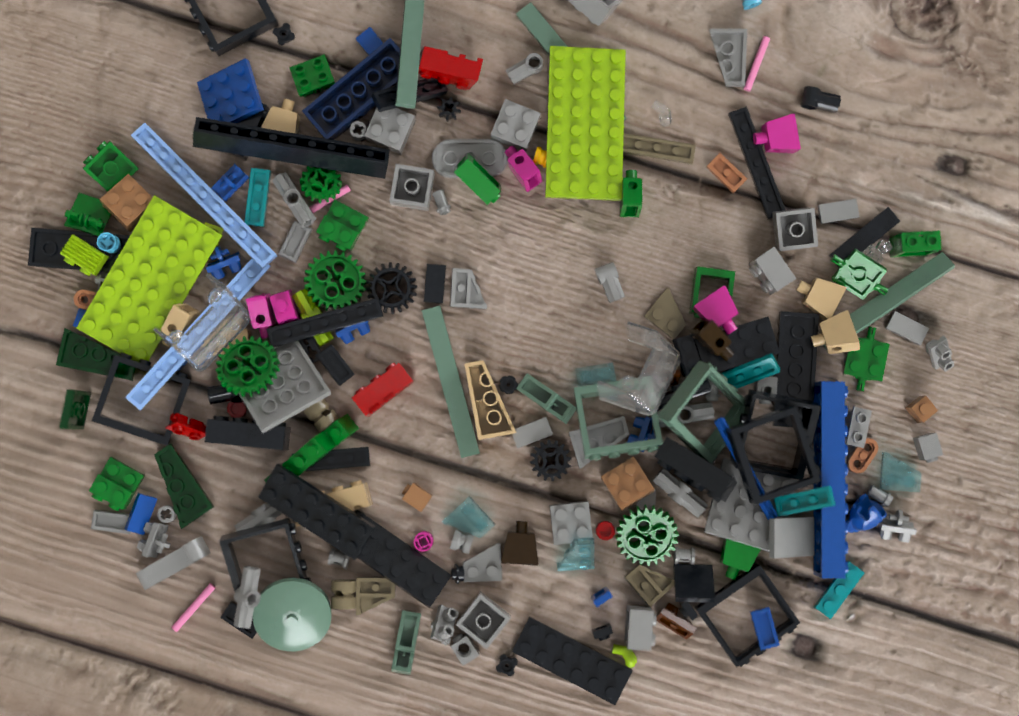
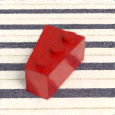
M424 46L420 52L418 73L423 78H434L441 84L448 85L450 83L456 85V88L460 90H467L478 81L483 59L477 58V61L465 59L466 55L463 54L456 57L448 54V51Z
M400 363L389 365L385 369L387 372L381 376L379 374L370 380L371 383L368 386L361 387L351 397L365 416H371L414 382Z

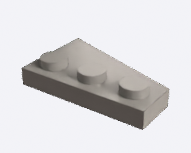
M709 29L726 87H745L747 29Z
M624 416L587 427L590 449L615 445L629 435ZM580 429L569 432L579 469H581L592 460L584 458Z

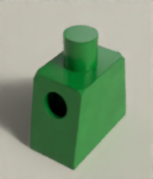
M627 170L626 178L622 179L620 217L639 218L642 209V179L637 178L636 170Z
M723 539L720 562L728 565L725 577L736 580L739 569L749 572L761 549L729 539Z

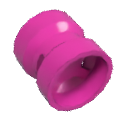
M422 531L415 536L413 543L417 550L425 552L432 547L434 539L431 533Z

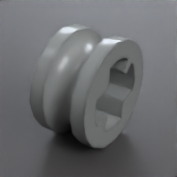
M170 505L161 507L157 513L158 519L163 523L172 522L177 516L173 506ZM170 510L171 513L169 514H172L171 518L168 517L165 519L163 517L165 515L163 514V511Z

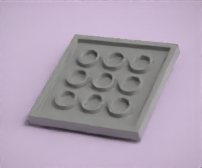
M299 341L274 348L280 364L277 365L280 371L275 372L277 375L276 379L271 378L273 385L266 384L267 391L263 388L260 389V394L253 391L252 397L248 392L242 397L239 392L240 397L262 433L267 432L331 395L329 388ZM265 362L259 363L258 366L264 365ZM233 367L230 371H234L238 367ZM248 377L245 381H249L253 377Z
M723 458L720 469L734 477L738 483L726 502L722 500L717 502L712 499L704 533L769 552V520L759 504L754 505L749 502L739 469L734 467L731 460ZM754 472L765 493L798 481L792 478ZM792 491V492L787 493V494H784V495L793 494V493H795V491ZM773 498L770 500V502L772 503L776 511L775 501ZM789 515L779 516L777 518H788Z

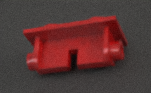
M172 413L170 415V421L172 422L165 427V429L171 430L174 434L185 435L191 440H200L206 435V425H204V422L191 418L188 424V417L179 413Z

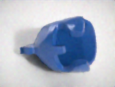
M866 493L863 494L851 506L849 520L846 521L848 523V532L855 533L876 527L887 516L886 511L878 502L870 500Z

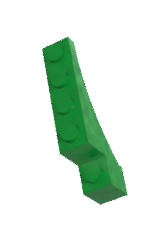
M347 413L337 419L325 431L308 441L286 460L282 466L300 476L348 439L359 427Z

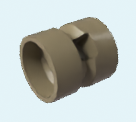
M325 399L313 404L303 412L310 421L314 420V426L320 433L340 418L333 409H329V404Z
M331 580V592L334 593L331 597V608L355 609L356 597L353 593L356 592V580Z

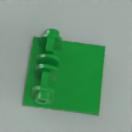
M325 54L289 67L300 97L304 96L306 98V96L313 94L312 91L317 94V89L322 92V87L325 90L335 84Z
M78 193L71 210H66L65 212L67 219L64 226L99 236L103 233L111 214L102 206L100 199Z

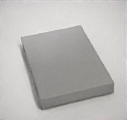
M814 517L769 518V558L814 556Z

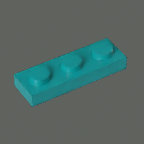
M251 168L244 221L248 226H265L271 170Z
M771 353L721 374L728 379V384L738 389L780 373V367Z
M831 486L774 498L778 517L835 506Z
M847 561L848 573L845 574V578H834L814 606V608L829 619L834 616L865 573L850 561Z

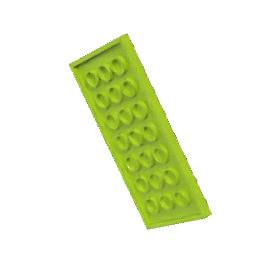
M550 46L545 198L622 200L626 50Z
M154 195L76 329L119 353L131 355L132 360L139 362L140 359L149 361L165 335L161 332V328L174 304H182L223 235Z

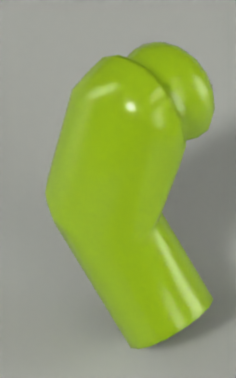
M613 644L612 654L622 655L626 662L625 665L629 668L634 667L637 663V657L633 650L627 649L626 646Z

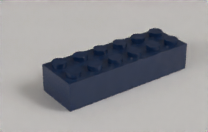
M389 38L302 110L305 117L323 138L337 139L351 127L353 122L360 120L376 106L371 97L373 92L397 86L400 48Z

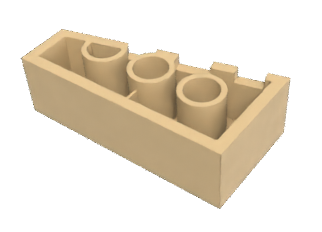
M484 360L465 363L478 440L516 433Z
M361 480L350 483L351 487L345 489L343 485L332 488V492L327 494L352 511L373 505L367 482L362 483Z

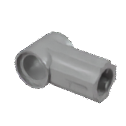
M531 53L526 59L506 69V73L513 85L533 74L539 73L543 68L542 57L537 53ZM531 60H538L540 62L537 67H531L529 63Z
M613 262L595 269L599 283L603 285L609 303L625 297L618 280L617 269Z

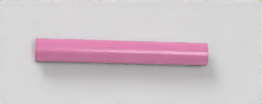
M763 36L745 87L743 88L745 91H751L770 38L767 36Z
M346 184L340 188V193L336 194L335 199L329 197V202L322 199L321 203L316 202L309 208L312 213H315L351 190Z
M209 583L171 628L178 632L216 587Z

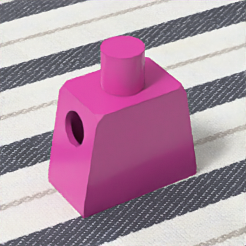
M795 113L768 121L761 126L762 132L753 134L754 144H764L765 152L796 153L801 149Z
M514 146L506 149L505 154L508 157L509 168L526 192L542 182L540 170L523 149L517 151Z
M725 285L694 305L693 310L702 319L713 320L718 327L722 326L728 335L738 329L732 321L738 315V311Z
M291 289L269 296L279 325L300 320Z
M270 293L251 296L246 299L252 328H259L261 339L268 338L267 329L275 324L273 307L269 297L271 296ZM260 314L265 317V321L260 319Z

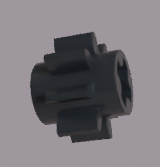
M452 97L448 101L442 99V106H437V109L442 111L439 117H446V122L451 118L456 121V113H461L460 109H456L459 106V102L454 103ZM446 107L452 108L453 112L446 111Z

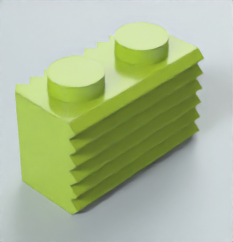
M73 234L60 252L65 257L63 259L65 262L72 266L77 264L81 267L79 271L89 277L91 274L97 276L109 256Z

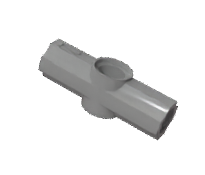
M284 172L276 175L272 182L301 227L304 228L313 224L316 217L288 174ZM298 197L296 202L291 203L292 198Z
M712 402L685 406L683 409L688 412V418L682 420L680 413L676 417L682 424L714 419V408ZM659 419L660 427H666L667 425Z
M664 468L652 480L662 490L667 492L671 499L680 506H684L697 518L706 510L708 506L706 502L696 496L691 488L681 480L678 481Z
M265 503L234 526L236 531L271 523L283 513Z
M244 566L241 585L234 594L237 608L233 626L241 628L251 627L254 607L260 602V594L257 591L260 568Z

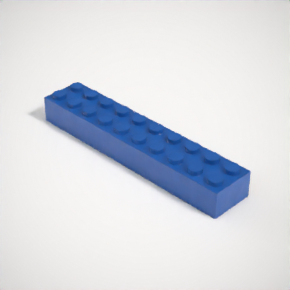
M815 382L814 401L821 406L813 438V450L815 453L813 459L815 464L819 466L821 481L814 483L813 489L831 486L835 500V506L813 510V574L820 578H845V574L848 573V562H845V554H848V543L845 542V534H848V523L845 522V515L848 514V504L845 503V495L848 494V484L845 483V475H848V465L845 464V456L848 455V445L845 444V436L848 435V426L845 425V417L848 415V407L845 405L848 387L845 386V382Z

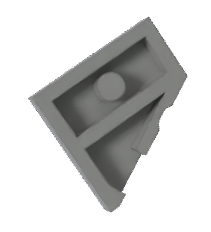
M452 268L450 307L487 309L472 270Z

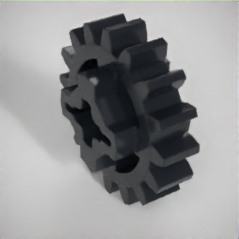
M547 440L546 445L540 442V448L534 447L537 451L536 454L531 453L534 460L530 461V464H535L532 471L538 470L537 477L544 475L545 481L548 477L551 478V481H554L555 476L562 479L560 474H567L565 468H571L567 461L572 460V458L566 456L570 451L563 450L564 444L558 446L557 440H555L554 444ZM549 447L556 448L551 453H547L544 451V449ZM561 453L564 459L563 466L559 463L558 458ZM556 454V456H555V458H554V461H555L556 463H555L554 465H553V464H549V466H548V465L546 464V463H547L546 457H547V456L552 457L553 455ZM538 456L543 458V465L541 467L538 465ZM550 468L558 470L555 473H546Z

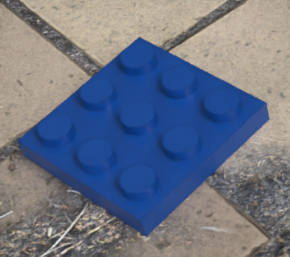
M246 58L197 82L207 119L238 123L264 110L250 62Z

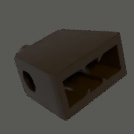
M703 318L689 331L712 355H720L725 361L733 356L734 352L728 347L732 343L731 340L713 320Z
M516 521V532L508 531L501 564L538 566L535 533L527 532L528 521Z

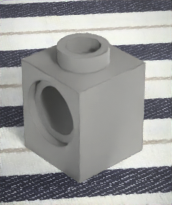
M460 633L452 639L453 643H451L450 647L463 666L480 655L479 650L467 633L465 635ZM466 643L470 649L467 652H461L459 645Z

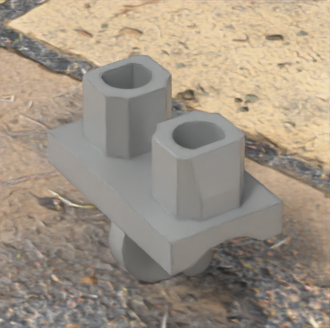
M944 335L940 337V340H931L926 344V351L930 355L932 367L935 370L941 367L946 372L954 367V361L951 358L952 352Z
M897 510L895 515L889 514L888 519L884 518L878 524L880 527V537L885 540H890L892 533L896 532L898 533L897 538L899 541L909 543L911 536L916 535L917 532L913 522H909V517L903 516L902 510Z
M147 522L145 524L144 532L149 534L148 539H141L137 545V549L142 552V556L157 558L158 553H162L164 547L170 548L171 544L166 541L168 537L166 532L169 525L156 522Z
M439 605L435 621L431 623L432 633L430 638L448 645L454 634L453 627L459 612L451 607Z

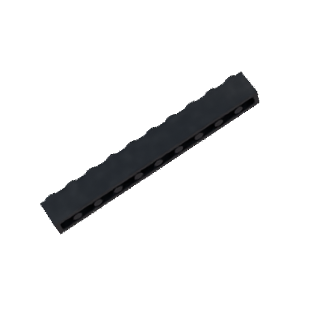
M196 117L193 129V147L383 179L386 177L390 149Z

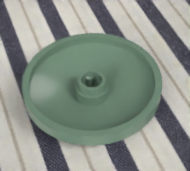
M300 578L280 579L261 591L260 602L254 607L253 624L258 635L268 645L283 651L305 650L317 644L326 635L331 624L332 610L330 601L320 587L308 580Z

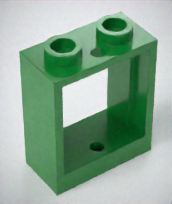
M469 153L455 166L454 173L487 205L499 199L501 196V184Z
M940 231L904 232L890 238V258L928 256L942 250Z
M697 266L694 271L689 314H694V318H701L693 310L694 305L698 303L701 277L728 280L727 290L732 298L735 271Z

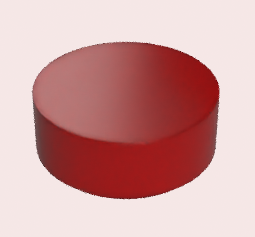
M230 401L227 405V412L233 418H241L246 414L247 407L244 402L233 403Z
M601 521L596 526V534L602 540H610L615 534V527L609 521Z

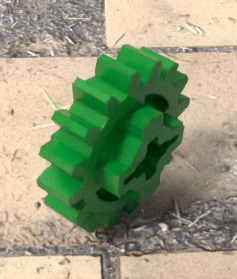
M307 166L306 172H302V178H300L301 191H305V197L311 196L312 202L315 199H318L319 203L322 202V199L329 202V197L335 199L336 194L340 193V187H342L341 175L337 174L335 170L317 167L310 168Z

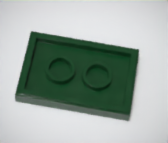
M67 389L59 428L84 429L91 392Z

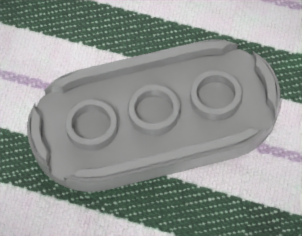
M447 139L439 143L433 150L432 164L441 176L459 178L454 173L455 166L469 153L491 176L496 177L506 168L508 157L505 154L506 149L493 139Z

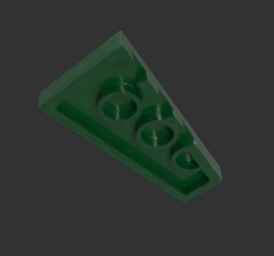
M64 328L56 365L108 376L115 355L120 354ZM119 363L115 377L133 381L136 368Z
M169 444L154 454L181 529L214 508V505L173 444Z

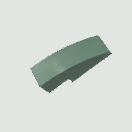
M528 373L516 388L565 424L568 423L576 411L574 405Z
M402 610L391 668L392 672L411 675L421 613Z

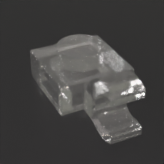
M882 239L876 246L869 245L862 253L880 264L884 260L881 255L889 252L893 246L889 241L885 242Z

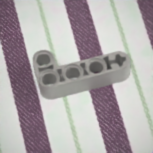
M201 536L138 571L136 575L144 590H147L204 558L211 552Z

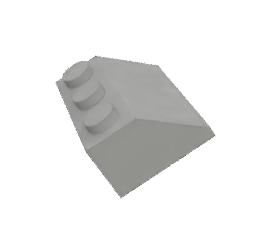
M623 0L568 1L574 5L576 10L586 15L592 23L599 26L608 19Z

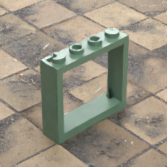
M698 361L657 417L696 455L712 464L726 445L718 429L714 430L703 445L676 417L706 377L733 404L724 417L729 427L739 424L740 415L744 413L745 409L743 404L744 397L737 393L738 389L727 383L728 379L724 375L717 372V367L713 366L710 362L706 364Z
M650 376L574 387L573 394L585 459L597 461L604 456L617 458L623 453L636 455L642 450L653 452L659 450L661 445H663ZM646 389L655 439L590 449L582 399Z

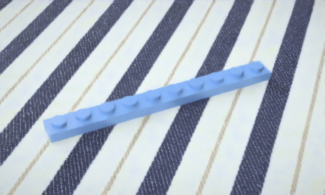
M146 123L131 134V137L262 269L277 257L276 253Z
M251 259L125 398L141 411L271 266L268 264L262 269Z

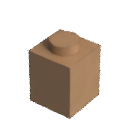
M926 395L919 396L905 407L917 423H924L938 411Z
M416 483L412 485L407 484L402 492L404 495L402 500L420 512L423 511L433 496Z

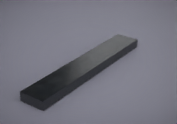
M746 106L728 113L767 220L773 218L772 212L783 211L785 207L761 144L755 145L753 142V134L757 132Z
M374 298L268 328L267 333L270 344L275 348L384 317L379 298Z

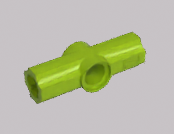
M306 289L292 295L301 312L302 319L322 313L318 305L316 306L315 302L312 303L313 298L307 296L309 291ZM331 332L314 336L319 346L325 345L334 339Z

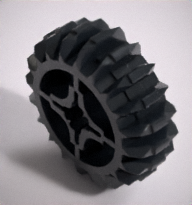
M389 262V268L387 269L385 264H381L383 270L380 271L376 267L375 271L378 274L375 276L373 273H370L369 275L373 278V281H366L367 284L372 285V287L366 288V291H372L371 294L367 295V298H379L376 291L377 283L384 287L383 297L381 300L379 299L381 308L384 306L383 312L387 313L388 308H391V314H395V308H397L399 313H401L402 308L400 306L404 305L408 309L409 306L406 302H414L410 296H417V293L412 292V289H417L418 286L411 285V283L416 281V278L409 279L413 274L412 271L405 274L407 267L403 266L399 270V263L393 268L392 262ZM389 273L397 274L396 277H394L390 281L381 278ZM402 277L407 282L406 294L399 289ZM384 283L391 286L393 284H396V286L394 287L397 288L396 290L399 293H397L396 291H390V293H388L387 291L389 289ZM392 296L402 298L397 303H386Z

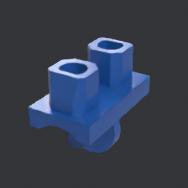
M234 164L211 189L226 202L250 177Z
M217 246L215 247L216 253L212 254L210 258L211 260L218 258V260L208 263L206 267L207 272H211L214 279L219 280L225 277L222 267L229 265L232 274L242 270L241 255L239 252L228 255L230 254L228 248L221 251L220 247Z
M369 321L335 330V334L345 344H348L355 340L351 333L354 329L357 328L361 336L370 332Z
M647 416L645 418L635 417L633 427L641 429L639 436L630 434L627 443L655 439L651 418Z

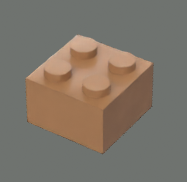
M127 174L102 196L100 201L102 206L124 228L131 232L136 227L153 197Z
M634 456L601 476V480L621 512L652 494L655 490Z

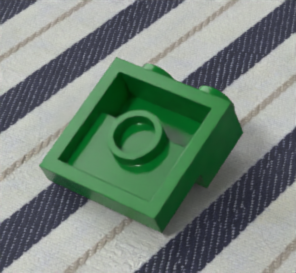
M103 141L96 148L99 152L94 157L90 154L83 161L85 164L83 169L107 192L127 174L132 176L139 169L111 141L108 143Z
M334 200L327 215L323 217L316 233L319 234L318 238L324 242L329 243V241L336 243V248L344 252L346 249L352 251L369 217Z
M110 457L101 474L97 475L89 491L93 493L92 497L101 502L104 499L109 502L108 506L116 511H119V509L124 510L127 509L145 475Z

